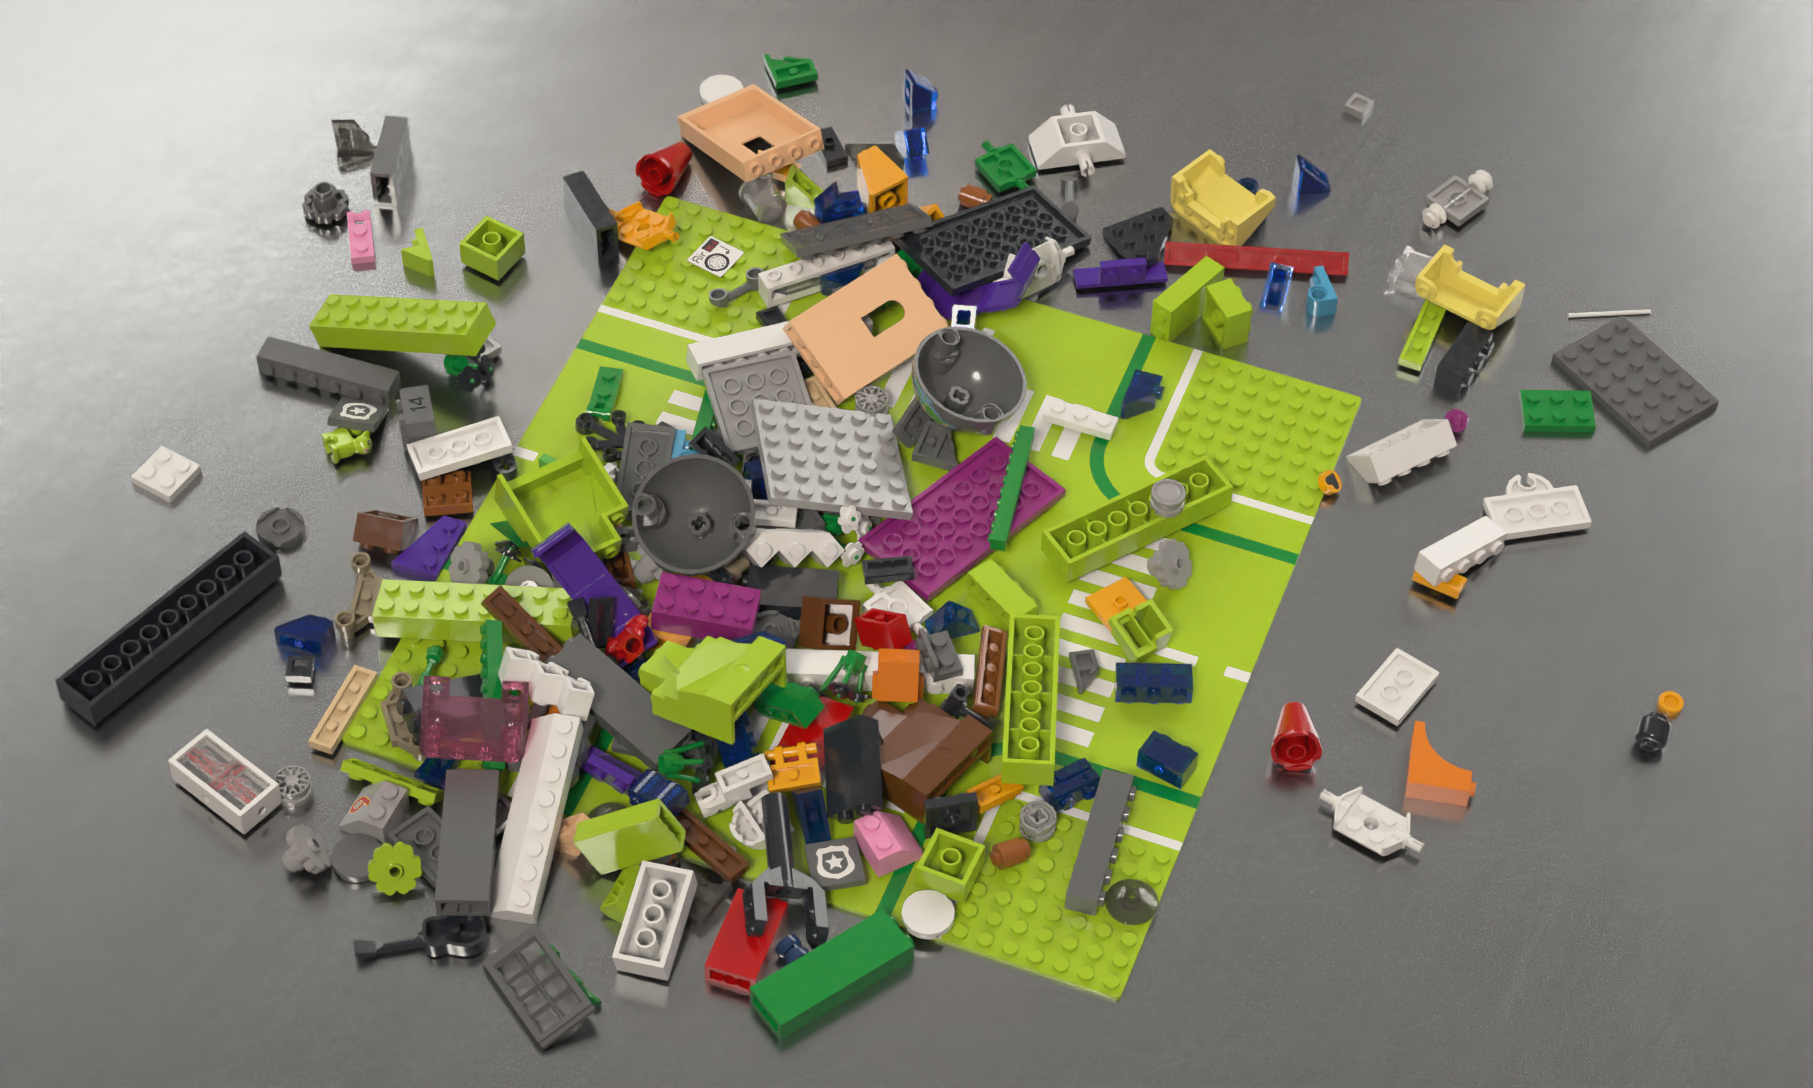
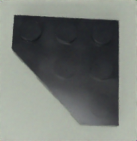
M1161 206L1103 228V236L1125 259L1145 258L1146 268L1156 265L1159 261V254L1164 249L1168 233L1173 227V217Z

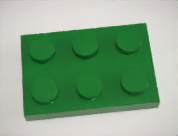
M1520 390L1519 403L1523 431L1595 433L1596 422L1591 391Z

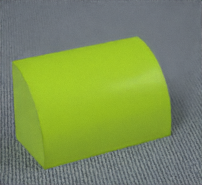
M639 864L624 868L599 908L605 915L619 923H623L641 867Z

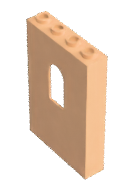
M754 84L677 116L683 138L746 183L824 149L820 128ZM761 137L774 147L755 154L742 144Z
M895 254L790 320L783 327V331L836 406H839L856 395L860 389L873 384L913 358L921 341L935 330L948 327V322L938 313L934 302L926 296L920 282L912 276L905 261L900 259L898 254ZM888 301L900 303L904 309L903 319L881 334L873 337L861 318Z

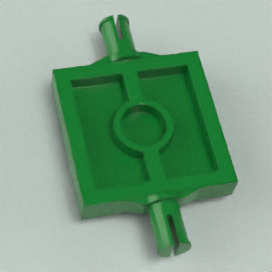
M989 140L982 142L981 147L987 153L975 158V166L998 193L1013 186H1017L1020 190L1030 187L1025 181L1036 177L1037 170L1013 143L996 148Z

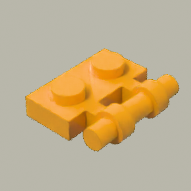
M805 742L797 743V746L786 748L776 746L774 750L764 751L766 761L776 760V765L769 766L774 778L768 781L770 793L822 785L818 758L808 759V754L818 753L816 743L806 744ZM799 756V761L785 763V758Z

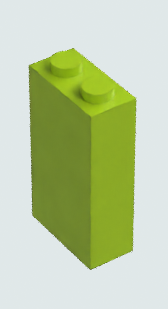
M1206 256L1154 299L1150 333L1158 339L1171 342L1196 321L1203 312L1206 286L1223 281L1225 267Z
M658 798L578 822L574 844L588 859L589 863L603 875L640 864L642 860L650 861L683 851L686 830Z

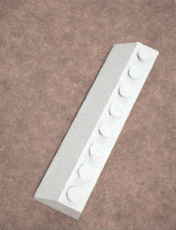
M554 713L532 719L494 871L491 914L488 917L537 924L584 730L580 717Z

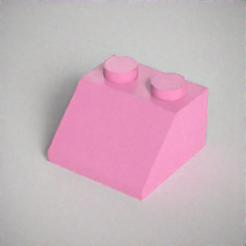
M876 811L872 815H866L854 821V837H856L858 847L878 878L921 859L924 852L900 816Z

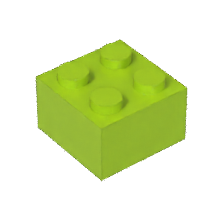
M487 215L459 243L461 263L498 281L526 253L524 233Z
M1231 278L1206 286L1202 319L1222 349L1248 342L1253 308L1251 303L1247 302L1243 297L1239 286H1236Z
M936 828L916 866L915 886L925 890L938 891L948 898L964 904L985 863L986 846Z

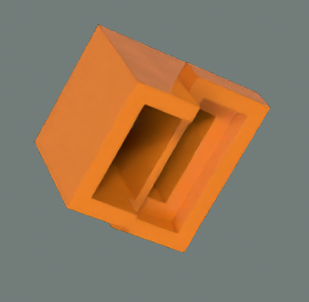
M879 648L878 671H873L872 677L873 699L895 702H918L919 698L923 700L924 673H919L920 650Z

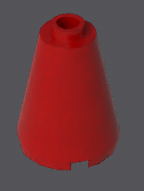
M677 142L644 155L637 162L635 172L636 176H639L642 181L641 186L655 196L671 193L691 161L692 151L685 143Z
M1289 702L1282 707L1270 747L1274 763L1277 764L1278 762L1288 771L1309 769L1317 759L1320 760L1322 755L1321 741L1306 707L1299 702Z

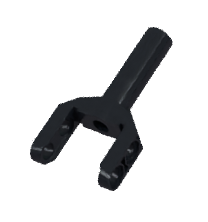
M780 792L769 793L761 798L768 868L742 893L746 934L749 937L758 938L763 935L768 921L765 896L799 899L801 897L803 898L806 936L811 943L824 944L829 933L825 891L811 877L794 868L787 796Z

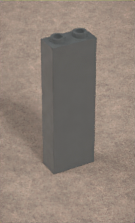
M580 633L574 639H568L564 643L562 650L556 656H550L545 664L553 662L569 671L568 676L575 680L581 677L590 682L595 694L589 714L597 718L596 723L656 774L659 773L658 757L660 753H664V749H675L685 746L693 739L692 729L654 715L650 699L651 694Z
M446 770L435 890L437 915L490 916L501 787L499 770Z

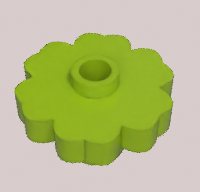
M400 841L396 842L394 846L389 843H383L380 847L376 848L373 852V859L368 862L367 867L369 880L376 882L377 890L387 895H393L396 891L406 894L409 890L416 887V878L422 875L421 858L413 855L412 846L405 845V843Z

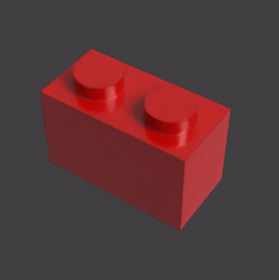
M871 608L854 619L862 646L870 647L874 650H879V648L904 649L906 645L913 642L906 614Z

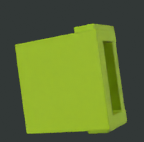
M1152 598L1137 605L1133 611L1131 608H1128L1110 617L1108 620V624L1112 628L1111 635L1132 665L1164 649L1174 631Z

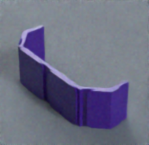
M1024 242L1007 270L1012 277L1011 279L983 284L954 296H950L924 270L921 271L917 280L920 282L926 296L934 302L938 313L946 320H956L975 316L981 312L987 311L990 313L1014 308L1019 305L1035 277L1040 257L1035 250H1032L1028 242Z
M570 522L531 549L535 558L538 557L548 567L572 600L580 597L583 598L587 620L589 598L599 596L614 597L613 638L624 630L628 620L641 614L589 544ZM649 625L644 629V651L642 653L658 642ZM625 658L617 661V665L620 668L629 664L625 661Z

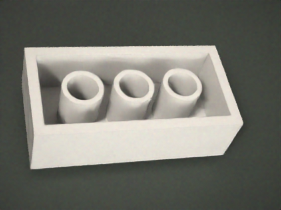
M642 860L612 955L616 970L668 981L698 885L694 871Z

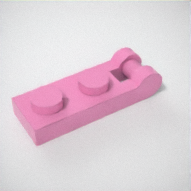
M363 210V213L347 212L352 264L375 262L370 210ZM356 222H364V224L355 225Z

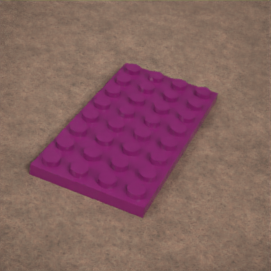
M994 437L910 501L913 511L911 520L885 519L858 540L862 544L861 547L874 559L911 556L914 580L903 582L927 602L995 550L990 549L988 536L989 533H992V521L995 522L996 520L994 519L995 510H998V498L1001 499L1002 497L1000 496L1001 487H1004V475L1007 476L1008 474L1006 473L1007 464L1010 465L1009 456L1010 453H1013L1012 448L999 438ZM1029 461L1008 540L1065 496L1066 489Z

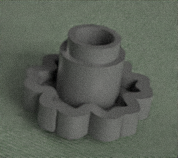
M320 182L315 185L314 189H310L304 195L303 213L307 219H315V222L318 224H330L333 219L341 220L347 214L349 199L344 190H337L336 186L328 182Z

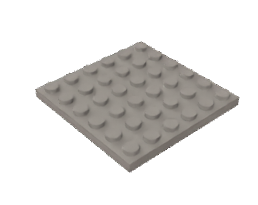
M767 399L752 400L750 406L769 505L840 512L841 507L854 505L856 511H859L861 515L911 520L913 511L896 436L892 432L894 427L891 415L770 401Z

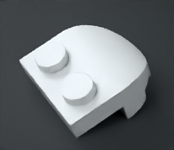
M764 789L746 804L742 800L738 802L733 809L732 823L729 824L733 836L740 843L752 849H766L761 798L770 793L767 789ZM790 823V829L793 832L795 829Z

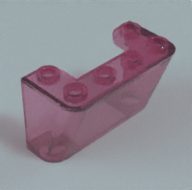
M424 676L419 750L422 755L429 758L509 763L520 761L524 757L528 723L529 682L503 681L501 699L449 696L450 677ZM440 684L444 688L440 691H433L429 686ZM519 689L522 693L518 696H512L508 691Z

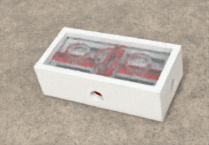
M205 729L168 760L172 779L242 834H246L282 803L279 784L208 729Z

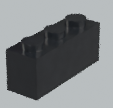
M1467 322L1438 364L1434 382L1459 393L1465 385L1469 386L1473 379L1474 371L1480 370L1484 362V356H1489L1493 350L1494 343L1491 342L1493 332Z

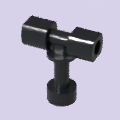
M956 684L939 708L952 717L953 715L956 716V719L960 716L965 718L967 715H970L994 731L999 720L991 715L986 719L966 707L968 701L965 700L970 691L964 685Z

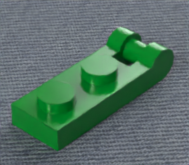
M600 366L586 413L591 414L593 418L611 421L624 376L623 369Z

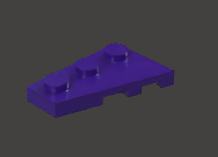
M443 516L391 562L392 569L436 582L454 548L463 537L467 529V522Z

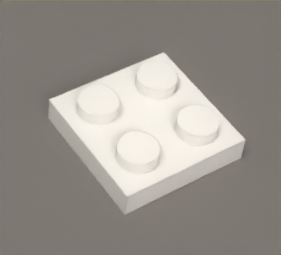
M161 446L131 476L133 484L171 503L201 473V467L199 464Z

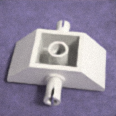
M1070 104V111H1068L1067 105H1064L1060 110V116L1050 117L1029 135V142L1039 170L1079 164L1081 175L1087 177L1085 170H1087L1089 176L1095 173L1093 162L1126 158L1120 136L1113 122L1096 111L1075 113L1074 106Z

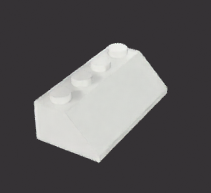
M1423 419L1346 457L1348 462L1367 483H1378L1380 486L1391 482V478L1396 475L1403 476L1410 473L1411 468L1416 465L1421 467L1431 462L1430 459L1435 456L1438 458L1449 454V450L1456 447L1457 443L1448 419Z

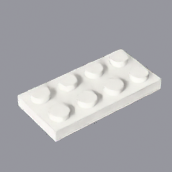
M499 416L406 444L420 481L513 452L512 444Z

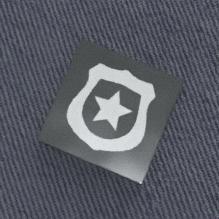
M342 397L328 416V425L375 432L388 413V404Z
M856 837L804 845L809 875L824 891L866 885Z

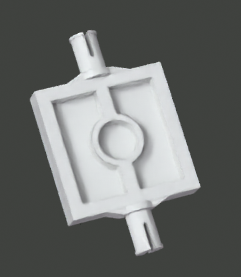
M897 581L893 585L884 588L878 583L866 585L874 593V596L862 604V611L864 613L874 608L906 614L910 631L917 635L918 629L924 628L921 623L933 616V610L903 581ZM924 628L926 635H928L929 631Z

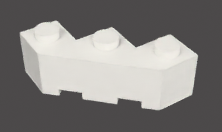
M757 528L756 534L748 541L742 553L752 564L761 568L775 554L785 564L794 568L808 554L816 563L828 568L845 550L829 532L821 529Z
M506 647L498 673L502 686L511 690L526 689L532 702L541 706H547L548 704L557 705L560 714L580 717L582 721L587 720L595 694L589 681L581 677L577 680L568 676V670L553 662L545 664L539 661L540 655L530 650Z

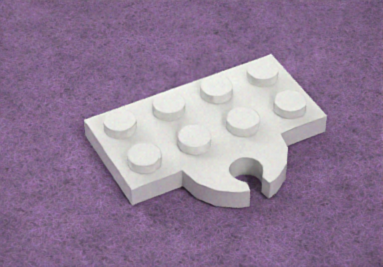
M1528 473L1527 483L1532 487L1522 486L1520 484L1521 476L1516 475L1509 481L1505 495L1487 497L1483 501L1487 517L1507 533L1505 540L1587 529L1591 527L1592 523L1577 485L1553 488L1548 480L1533 473Z

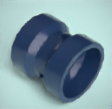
M795 934L783 938L775 948L778 956L786 960V966L810 951L806 947L801 946L802 942Z

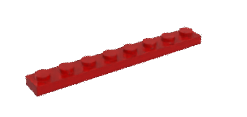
M1165 241V265L1195 266L1207 256L1223 267L1231 269L1313 273L1314 267L1323 265L1326 274L1348 276L1349 252Z

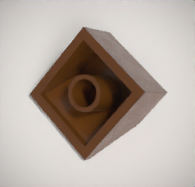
M376 509L357 512L353 541L360 543L362 548L374 549L375 546L384 548L383 552L398 554V551L407 549L419 518Z
M803 596L798 646L817 650H856L858 631L854 619L859 616L860 600Z

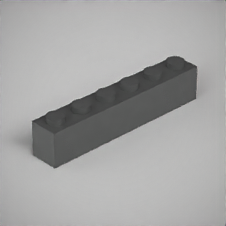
M269 336L256 355L259 372L266 375L351 396L355 399L388 404V407L391 406L401 388L400 373L397 370Z
M1103 768L1066 892L1065 909L1096 916L1098 906H1104L1107 891H1103L1104 885H1110L1113 870L1109 868L1111 864H1116L1119 853L1116 844L1122 843L1125 828H1122V823H1128L1131 807L1127 806L1129 801L1134 802L1137 787L1133 786L1134 775Z

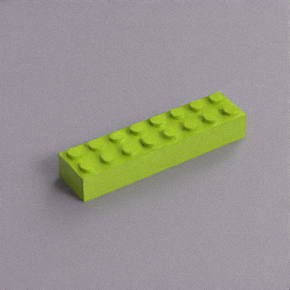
M330 294L309 324V328L320 347L476 356L497 323L486 302Z
M1206 455L1201 456L1043 530L1041 551L1068 583L1231 506L1233 486ZM1162 479L1176 480L1185 488L1184 509L1175 517H1160L1155 514L1154 509H1151L1152 487Z
M383 579L372 614L376 636L480 642L482 639L480 626L483 625L486 619L496 620L481 603L500 585ZM501 585L560 646H563L568 639H574L577 636L579 627L567 606V602L572 599L564 588ZM502 627V643L519 644Z
M1010 614L1001 783L1053 786L1060 616Z

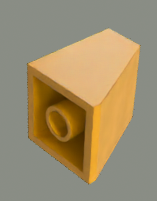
M876 145L857 154V189L865 213L908 204V176Z

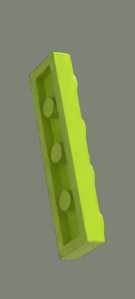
M1425 299L1399 357V365L1421 371L1446 315V309Z
M350 758L342 762L340 771L348 773V777L359 781L365 779L371 781V785L381 781L390 782L408 789V796L418 798V802L423 805L432 806L444 799L445 790L356 758Z

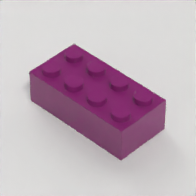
M662 572L652 608L651 629L705 639L707 636L715 639L722 637L736 643L751 644L760 608L761 590Z

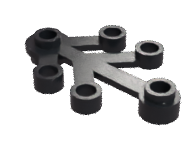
M615 410L612 413V423L615 425L617 434L595 423L591 414H580L576 418L575 429L579 434L588 435L594 432L607 439L597 441L595 437H585L589 444H592L590 446L594 452L596 450H603L602 459L607 463L621 460L622 451L617 452L616 448H623L626 432V413L622 410ZM635 420L632 422L645 424V422L641 420Z

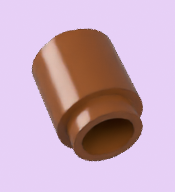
M967 184L965 188L962 187L958 195V200L961 201L960 205L967 208L993 199V195L989 194V191Z
M1017 837L993 845L990 852L992 864L1000 870L1025 863L1026 859L1031 857V850L1026 839H1019Z

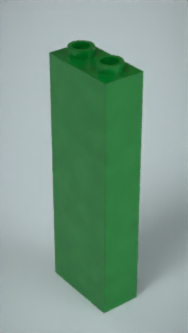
M881 909L751 986L750 1002L782 1040L913 961L915 944L908 934H904L900 930L896 919L893 916H888Z

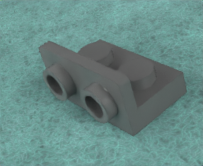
M924 628L918 629V639H915L916 650H920V654L923 655L925 672L931 674L933 682L962 676L963 667L948 632L943 631L926 635Z

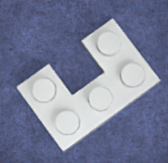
M746 480L752 491V480ZM754 499L756 525L796 527L798 508L769 505L768 500ZM744 521L742 524H750V523L747 522V521Z

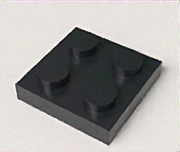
M976 792L959 793L954 796L934 797L924 800L923 833L925 839L932 838L936 828L953 834L976 831L978 810Z

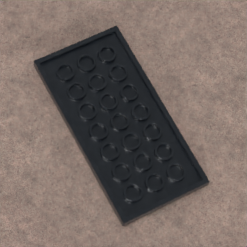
M1033 185L932 221L933 226L926 227L927 231L905 232L903 237L894 238V243L950 296H954L1002 278L1009 254L1017 255L1024 242H1028L1031 248H1035L1047 242L1045 237H1049L1058 243L1061 250L1068 246H1072L1074 250L1090 245L1092 237Z

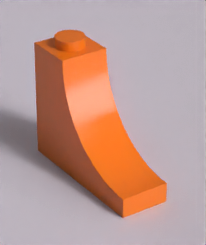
M1415 721L1411 738L1405 797L1467 807L1469 797L1474 798L1476 782L1471 781L1472 771L1454 766L1439 756L1428 741L1425 722Z

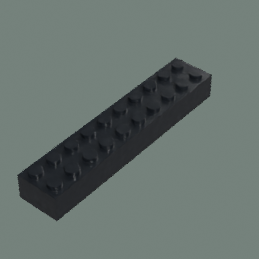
M244 531L57 678L55 682L60 699L95 726L281 577L282 570L279 556Z

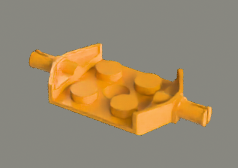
M640 201L620 211L609 209L617 222L619 241L649 250L659 243L665 242L667 239L673 242L679 240V233L673 232L676 220L672 212L669 213V217L644 209Z

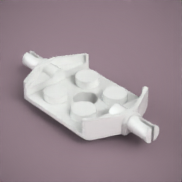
M1045 237L1047 242L1032 248L1040 257L1038 268L1041 266L1038 275L1036 271L1035 277L1023 298L1059 282L1064 262H1066L1065 258L1075 254L1072 246L1061 250L1054 239ZM1009 254L1003 278L993 282L1012 278L1007 270L1016 255Z
M1358 787L1344 793L1341 797L1328 792L1326 789L1322 791L1319 799L1331 804L1332 810H1334V830L1382 856L1389 855L1401 848L1405 849L1406 846L1419 854L1423 850L1425 844L1412 838L1410 835V813H1407L1405 818L1362 794L1363 787ZM1372 823L1377 826V829L1369 830L1364 825Z

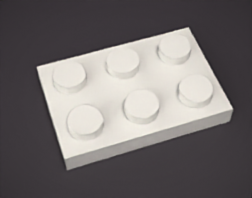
M1396 648L1356 694L1355 701L1398 726L1437 681L1440 672Z

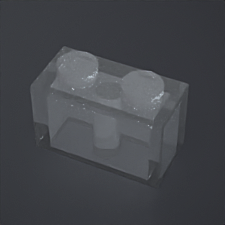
M1407 246L1404 253H1399L1397 257L1396 269L1392 268L1389 273L1388 281L1391 282L1389 292L1416 300L1418 296L1415 289L1416 277L1431 261L1433 254Z

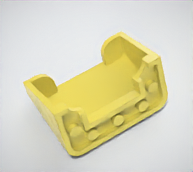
M1209 149L1172 176L1170 197L1172 208L1177 214L1219 245L1242 246L1273 210L1276 197L1265 189L1259 190L1256 195L1248 191L1225 174V160L1222 156Z
M1445 244L1416 277L1415 289L1420 297L1487 330H1493L1517 314L1521 307L1526 285L1515 279L1510 286L1503 282L1498 289L1462 271L1463 262H1456L1452 256L1454 249Z

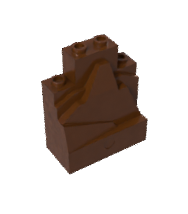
M920 698L918 702L909 704L903 713L887 702L877 700L873 704L867 705L862 713L864 716L878 720L882 797L921 824H923L924 800L941 797L978 759L986 764L991 761L993 731L970 715H967L963 720L955 719L933 703L928 704Z

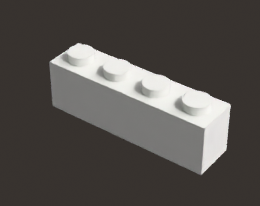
M1484 516L1421 550L1418 554L1414 570L1434 587L1443 581L1446 583L1454 575L1465 573L1475 564H1481L1486 558L1499 554L1504 548V540L1507 533L1490 518Z

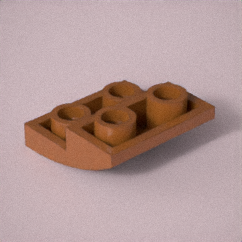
M458 470L422 480L424 516L473 512L471 471L464 472Z

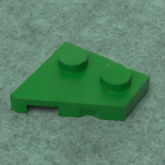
M770 54L763 55L764 64L776 89L818 80V72L812 59H797L784 56L783 60L771 59Z

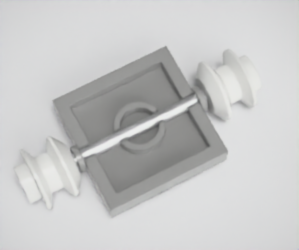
M1477 170L1475 174L1469 176L1468 183L1455 175L1428 194L1425 198V203L1429 205V208L1422 211V219L1425 225L1436 229L1440 224L1445 223L1449 219L1457 226H1460L1489 204L1490 198L1485 196L1484 193L1493 186L1491 175L1484 170Z

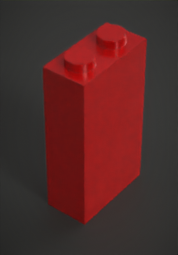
M820 696L819 699L825 706L806 729L789 724L778 746L786 748L797 746V743L805 742L806 744L816 743L818 753L808 754V759L818 758L821 782L823 783L825 779L823 729L854 717V707ZM799 756L785 758V763L799 761ZM776 760L770 761V765H776ZM820 786L809 787L804 789H811L818 792Z
M738 888L705 962V980L750 993V987L763 979L788 920V903L779 898L765 896L768 921L765 925L764 933L760 938L749 937L745 929L742 893L745 890Z

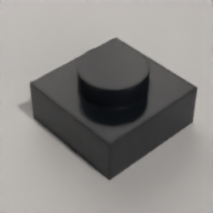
M289 656L285 673L286 682L312 683L315 666L314 657Z

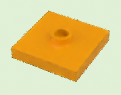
M1127 577L1085 597L1087 606L1110 632L1112 631L1108 624L1110 617L1128 608H1131L1133 611L1137 605L1147 601Z

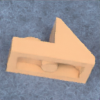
M582 812L562 819L555 850L572 856H579L581 851L574 844L577 823L590 818Z

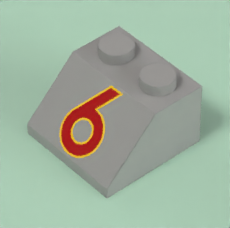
M387 781L363 787L339 825V830L353 835H369L378 840L381 845L388 843L387 834L400 825L410 808L408 789Z

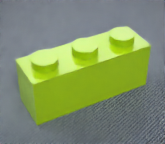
M992 559L968 572L967 588L1008 630L1010 614L1037 615L1038 604L1036 600L1031 596L1029 597L1022 590L1020 584L1017 581H1013L1007 575L1005 569L1001 565H997Z

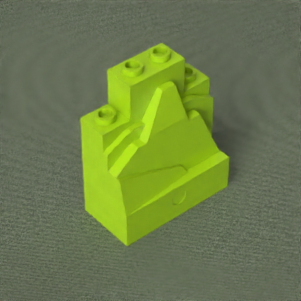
M585 436L580 438L578 451L507 482L502 473L497 475L494 500L523 543L527 541L530 547L534 548L566 523L570 522L600 560L604 558L611 559L620 552L622 539L614 526L621 524L627 518L629 506Z
M707 636L695 648H687L667 640L654 652V655L646 663L641 665L638 673L640 685L652 693L650 699L654 715L733 745L735 742L734 722L770 683L782 688L787 686L786 646L761 636L752 644L736 643L722 637L715 639Z

